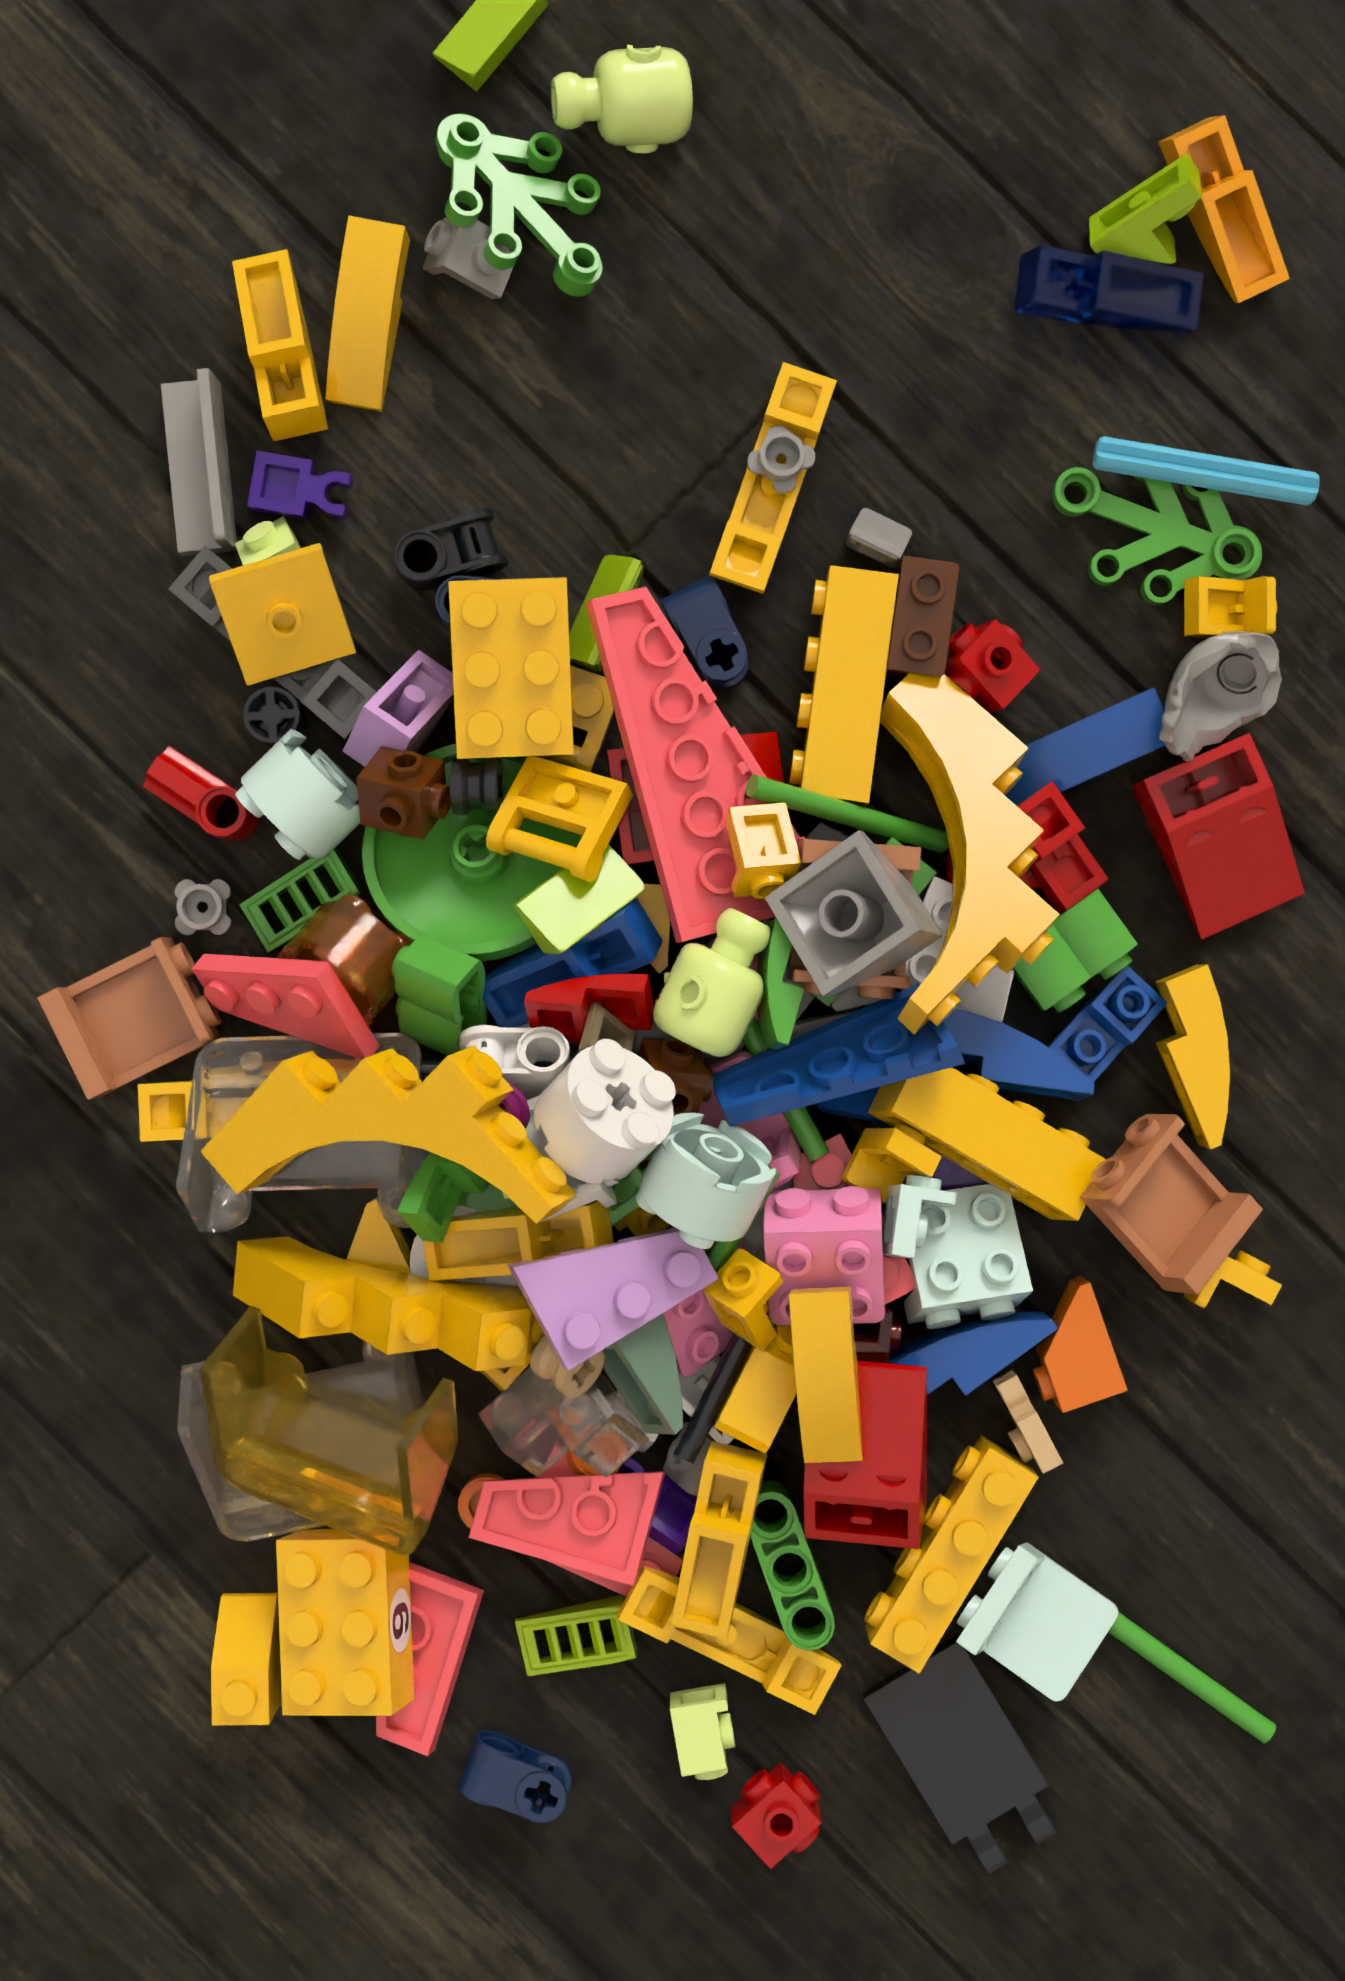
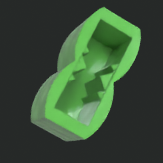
M1095 889L1067 911L1060 913L1047 932L1054 941L1032 965H1029L1022 959L1013 970L1017 979L1040 1010L1045 1011L1053 1006L1059 1013L1073 1005L1086 994L1081 985L1091 977L1100 973L1103 979L1106 980L1131 963L1132 959L1128 952L1137 946L1138 943L1100 890Z
M420 934L410 946H404L398 952L393 961L391 972L395 978V989L399 996L395 1012L398 1016L401 1033L403 1036L446 1056L461 1051L459 1046L461 1033L473 1026L487 1025L488 1012L486 1004L482 1000L485 988V968L483 963L470 955L423 934Z

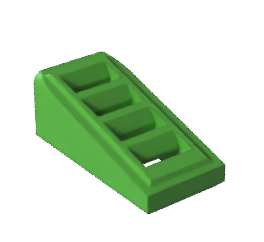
M335 847L322 860L315 857L310 858L239 905L268 953H271L366 895L340 851ZM324 868H326L340 891L333 898H331L317 875ZM306 879L322 904L314 910L298 886L299 883ZM286 891L290 893L303 915L296 922L279 896ZM270 902L285 929L277 934L260 908Z

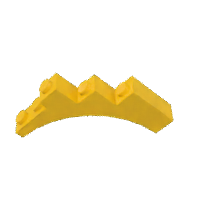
M908 674L888 693L880 715V723L907 750L931 788L946 826L953 864L952 910L942 949L931 972L909 998L897 1018L914 1035L929 1020L936 1026H939L961 1002V999L955 993L967 981L976 988L997 965L1006 974L1022 959L1029 965H1032L1054 941L1047 932L1060 915L1020 879L1037 859L1038 854L1032 848L1044 831L1005 796L1023 775L1017 767L1027 752L1028 747L945 674L941 678Z
M475 1045L448 1055L423 1082L419 1079L418 1071L412 1062L404 1056L397 1054L393 1048L363 1058L341 1083L338 1080L335 1069L326 1060L318 1057L313 1050L283 1060L200 1151L237 1195L268 1182L297 1156L313 1148L345 1141H385L421 1148L461 1164L503 1191L536 1224L562 1210L577 1195L567 1183L566 1175L561 1167L553 1160L544 1157L527 1138V1132L522 1123L512 1114L504 1112L499 1106L514 1089L502 1077V1070L498 1063L488 1054L479 1051Z
M288 1236L237 1242L233 1296L298 1338L351 1332L386 1355L438 1348L472 1370L483 1371L525 1365L526 1355L533 1353L535 1346L544 1335L519 1286L451 1280L429 1281L427 1277L383 1270L348 1261L313 1249Z

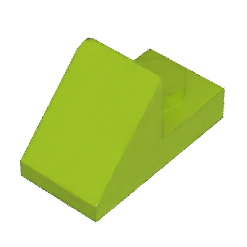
M1187 153L1089 217L1090 246L1096 254L1165 264L1176 262L1175 239L1164 222L1167 220L1172 222L1182 218L1194 207L1196 201L1202 198L1199 169Z

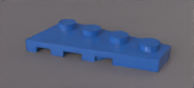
M918 983L911 986L910 989H904L893 994V999H882L790 1040L789 1045L778 1050L771 1048L713 1074V1091L731 1127L965 1064L958 1043L944 1021L939 1026H936L929 1020L914 1035L897 1019L909 998L920 986Z

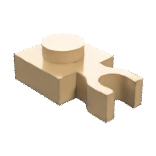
M1010 1370L992 1379L1017 1427L1008 1432V1435L1023 1463L1033 1459L1043 1474L1063 1464L1038 1413L1033 1408L1014 1371Z

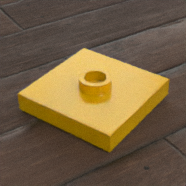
M321 543L209 576L213 594L247 686L356 653Z

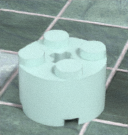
M290 729L241 777L243 786L235 795L241 804L254 816L260 818L264 814L279 829L275 834V838L291 856L300 860L306 854L310 858L315 857L322 860L360 824L359 804H356L358 800L357 786L320 748L311 756L300 747L307 738L298 731Z
M681 1113L673 1117V1124L669 1134L655 1148L640 1181L636 1202L645 1211L658 1215L661 1219L679 1229L680 1237L693 1247L709 1249L714 1241L726 1242L740 1239L749 1230L776 1174V1168L770 1170L768 1166L772 1155L760 1140L737 1125L730 1127L728 1121L722 1120L719 1127L715 1128L700 1124L704 1114Z

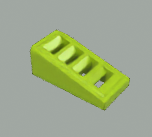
M612 1596L515 1619L527 1676L607 1665L637 1658V1645L633 1628L617 1620L616 1617L625 1600V1596ZM610 1619L615 1641L604 1642L599 1620ZM588 1622L593 1646L583 1648L578 1624ZM556 1627H567L572 1651L562 1653ZM545 1629L551 1656L540 1658L534 1634L535 1630Z

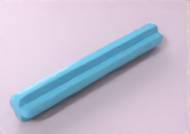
M1106 436L1099 438L1093 454V467L1096 470L1301 505H1309L1314 502L1319 488V475L1316 472Z

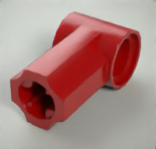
M168 746L161 755L156 757L146 772L147 776L143 787L198 823L207 833L228 841H240L249 837L255 831L259 818L241 804L235 795L238 790L175 748ZM234 799L239 807V816L232 826L222 828L217 821L218 808L223 802Z

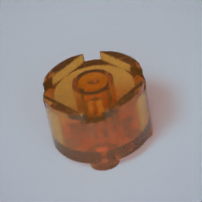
M346 894L340 901H329L322 904L281 950L277 958L328 961L366 1024L370 1027L397 994L395 978L391 972L393 961L398 952L404 946H410L412 942L403 934L390 931L388 927L371 914L368 905L359 897Z

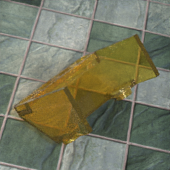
M250 1306L199 1369L214 1456L219 1473L230 1485L246 1494L393 1553L401 1555L413 1553L427 1533L459 1442L454 1381L443 1378L423 1408L410 1411L402 1423V1428L311 1394L308 1379L301 1362L291 1354L285 1352L278 1353L266 1348L261 1310Z

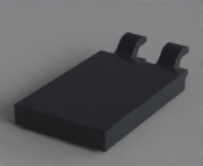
M956 1635L934 1649L920 1674L905 1666L863 1692L862 1695L865 1703L952 1845L967 1836L986 1871L990 1874L1008 1863L1003 1847L988 1825L992 1820L1016 1807L1037 1845L1057 1832L1052 1825V1820L1036 1796V1793L1049 1786L1046 1778L970 1654L956 1642L959 1638Z

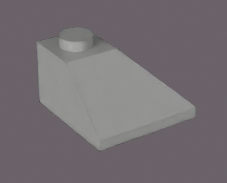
M860 830L765 897L823 997H829L896 969L943 936L913 886L869 837Z

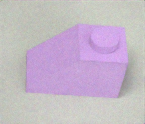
M418 650L363 706L342 752L364 767L381 746L418 753L454 700L453 673Z

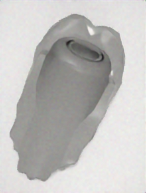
M1222 632L1202 641L1185 655L1169 684L1165 701V712L1162 716V728L1159 739L1166 744L1170 753L1183 757V760L1191 762L1195 754L1199 753L1202 747L1220 743L1233 730L1265 715L1277 701L1282 681L1279 668V650L1274 639L1269 635L1254 632Z

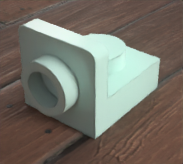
M907 1175L906 1185L888 1186L882 1227L883 1255L897 1258H914L916 1248H922L927 1234L928 1219L926 1213H921L922 1203L939 1206L955 1205L957 1193L940 1190L942 1180Z

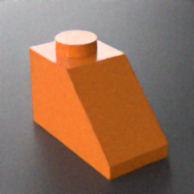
M1082 1276L1070 1279L1051 1318L1058 1329L1040 1341L1036 1352L1041 1366L1032 1369L1042 1399L1044 1401L1053 1399L1054 1404L1062 1413L1128 1391L1091 1283Z

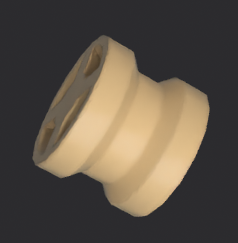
M544 1334L533 1350L530 1366L532 1371L545 1380L553 1379L556 1389L571 1399L582 1395L594 1384L603 1368L605 1355L602 1350L568 1371L561 1366Z

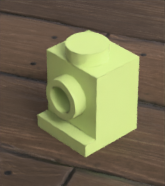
M725 1683L670 1692V1713L682 1777L695 1775V1778L698 1780H711L728 1773L726 1749L735 1748V1739L730 1713L719 1714V1712L728 1711Z

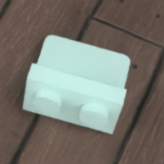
M991 1184L944 1190L957 1193L955 1205L939 1206L922 1203L921 1213H926L928 1219L927 1234L922 1248H916L915 1257L909 1258L915 1289L904 1301L908 1324L926 1321L928 1329H937L959 1323L961 1321L960 1316L980 1313L982 1320H995L1013 1315L1015 1313L1014 1307H1017L1033 1292L1011 1194Z
M1028 1542L1019 1545L1015 1552L1006 1547L988 1573V1576L994 1579L995 1582L985 1598L981 1599L975 1594L957 1620V1624L963 1627L964 1630L956 1642L974 1655L984 1651L1049 1699L1061 1701L1068 1695L1119 1615L1118 1608L1115 1603Z

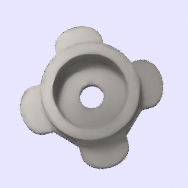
M774 426L768 430L767 438L763 441L761 448L749 454L747 466L751 473L756 475L762 474L770 480L776 492L787 494L795 489L796 478L803 469H809L813 466L815 452L811 446L803 445L802 441L796 435L790 433L786 427ZM783 455L787 461L785 464H778L776 457Z
M186 879L177 884L175 896L178 898L176 906L178 916L175 919V926L180 933L192 935L196 930H210L215 935H222L230 929L231 918L226 912V900L231 896V888L225 881L215 879L210 884H196L194 881ZM201 902H206L208 905V910L204 913L198 910V905Z

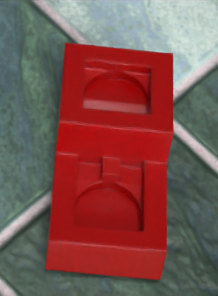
M1053 781L1017 806L1044 830L1032 848L1038 854V857L1029 868L1046 897L1059 914L1067 911L1109 880L1078 836V833L1085 827Z
M604 974L564 980L528 991L524 999L530 1028L542 1026L554 1028L561 1032L567 1041L571 1043L581 1042L589 1006L594 1002H598L629 1029L651 1031L653 1023L654 1004L648 974Z

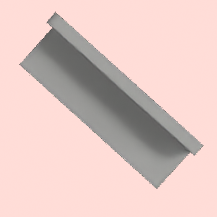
M209 368L197 369L198 380L161 384L177 550L181 556L197 555L204 546H207L214 553L237 551L235 546L237 536L221 383Z

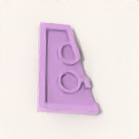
M671 1228L621 1239L617 1243L585 1250L575 1249L561 1252L553 1257L534 1261L525 1260L507 1265L561 1366L569 1371L718 1280L719 1278L704 1249L689 1245L680 1237L679 1229Z

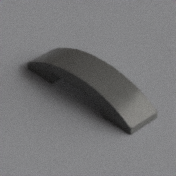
M204 546L168 589L231 642L213 594L209 576L232 568L207 546ZM338 658L274 678L344 739L352 732L363 706L377 693Z

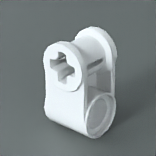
M478 1025L465 1029L459 1039L461 1050L475 1045L479 1051L491 1056L500 1066L502 1077L508 1084L520 1090L526 1100L541 1095L570 1063L567 1039L561 1032L550 1027L507 1028ZM486 1042L487 1047H481L482 1043ZM543 1060L554 1063L548 1067L533 1065L537 1061Z

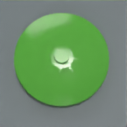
M456 744L444 746L424 755L445 760L446 785L449 786L451 763L453 758L457 757ZM527 756L500 757L504 767L505 797ZM487 758L467 759L471 763H484ZM450 806L446 817L436 822L425 839L401 836L394 832L368 826L365 827L363 837L362 860L365 879L375 903L390 926L411 944L420 934H423L480 961L508 957L537 944L513 905L560 871L562 867L514 852L509 855H502L490 851L486 846V836L495 815H488L483 809H472L467 815H454ZM524 818L519 827V830L573 847H577L582 838V835Z

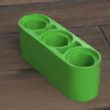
M773 1480L762 1481L757 1506L764 1500L773 1499L782 1503L786 1509L781 1519L771 1523L763 1522L755 1515L750 1537L785 1635L790 1643L799 1649L807 1651L817 1650L826 1645L833 1636L835 1623L831 1603L808 1538H805L804 1527L792 1494L780 1482ZM786 1553L797 1554L803 1558L804 1565L794 1575H782L773 1567L774 1562L779 1556ZM803 1607L817 1608L823 1614L822 1620L813 1628L799 1627L793 1622V1616Z

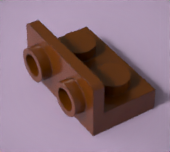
M903 555L896 570V574H899L885 681L900 683L908 674L941 678L946 669L959 565L954 562Z

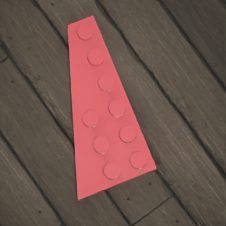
M647 587L591 599L586 603L676 943L717 933V920L720 914L728 908H733L757 921L776 917L766 899H756L753 896L734 897L731 884L737 872V866L725 822L729 807L770 804L746 795V786L750 777L758 775L767 778L735 726L731 728L714 702L717 700L706 680L702 682L683 653L684 646ZM792 825L795 840L805 839L804 836H799V834Z

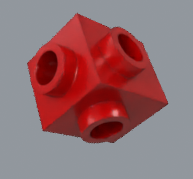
M995 619L974 626L971 622L967 623L950 637L944 674L988 713L1004 709L1041 669L1022 649L1023 642L1018 634L1007 625L1000 624Z
M781 1762L769 1773L766 1769H763L751 1777L741 1790L743 1797L731 1807L732 1827L770 1869L791 1850L797 1854L806 1849L819 1833L818 1826L822 1823L819 1804L817 1803L821 1799L818 1790L802 1772L798 1771L792 1775Z

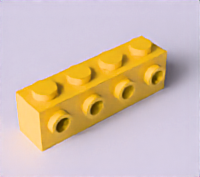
M830 565L826 581H815L811 614L822 615L819 638L808 636L804 671L814 672L812 693H801L797 727L807 728L804 751L793 750L789 784H797L799 788L863 807L869 803L899 574Z
M952 1067L880 1086L868 1110L869 1114L892 1127L895 1124H902L918 1131L926 1138L924 1146L992 1186L1011 1194V1197L1051 1220L1079 1221L1086 1205L1080 1196L1091 1184L1094 1170L1106 1160L1088 1149L1090 1141L1084 1136L1064 1128L1056 1130L1043 1122L1045 1115L1037 1108L1020 1101L1011 1103L997 1094L999 1087L992 1081L976 1074H968L966 1076Z
M980 1435L974 1447L969 1445L963 1451L953 1469L952 1475L955 1478L944 1496L939 1494L928 1508L924 1518V1525L926 1526L922 1531L919 1549L904 1548L894 1567L896 1576L885 1593L880 1591L875 1596L865 1614L864 1621L867 1622L865 1627L870 1644L919 1674L1039 1478L1029 1463H1023L1021 1458L983 1435Z

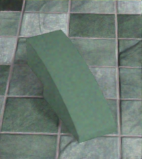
M662 1313L603 1349L605 1355L603 1369L645 1433L676 1435L683 1428L682 1393L676 1355L666 1319Z

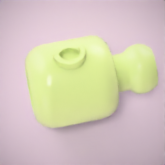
M627 45V49L612 50L602 55L595 64L593 78H582L573 72L560 73L551 82V104L554 123L560 128L571 130L578 128L584 122L596 121L599 133L606 142L616 146H625L627 150L635 153H651L657 150L658 144L676 142L686 135L692 120L693 93L687 60L679 51L673 48L655 46V48L634 49L633 45Z
M728 908L720 914L716 923L717 937L711 949L697 943H689L681 949L670 973L665 972L664 985L653 1008L655 1024L663 1032L716 1057L728 1056L736 1050L762 1000L764 982L762 977L756 971L750 969L749 966L755 954L766 948L771 936L769 926L733 908Z

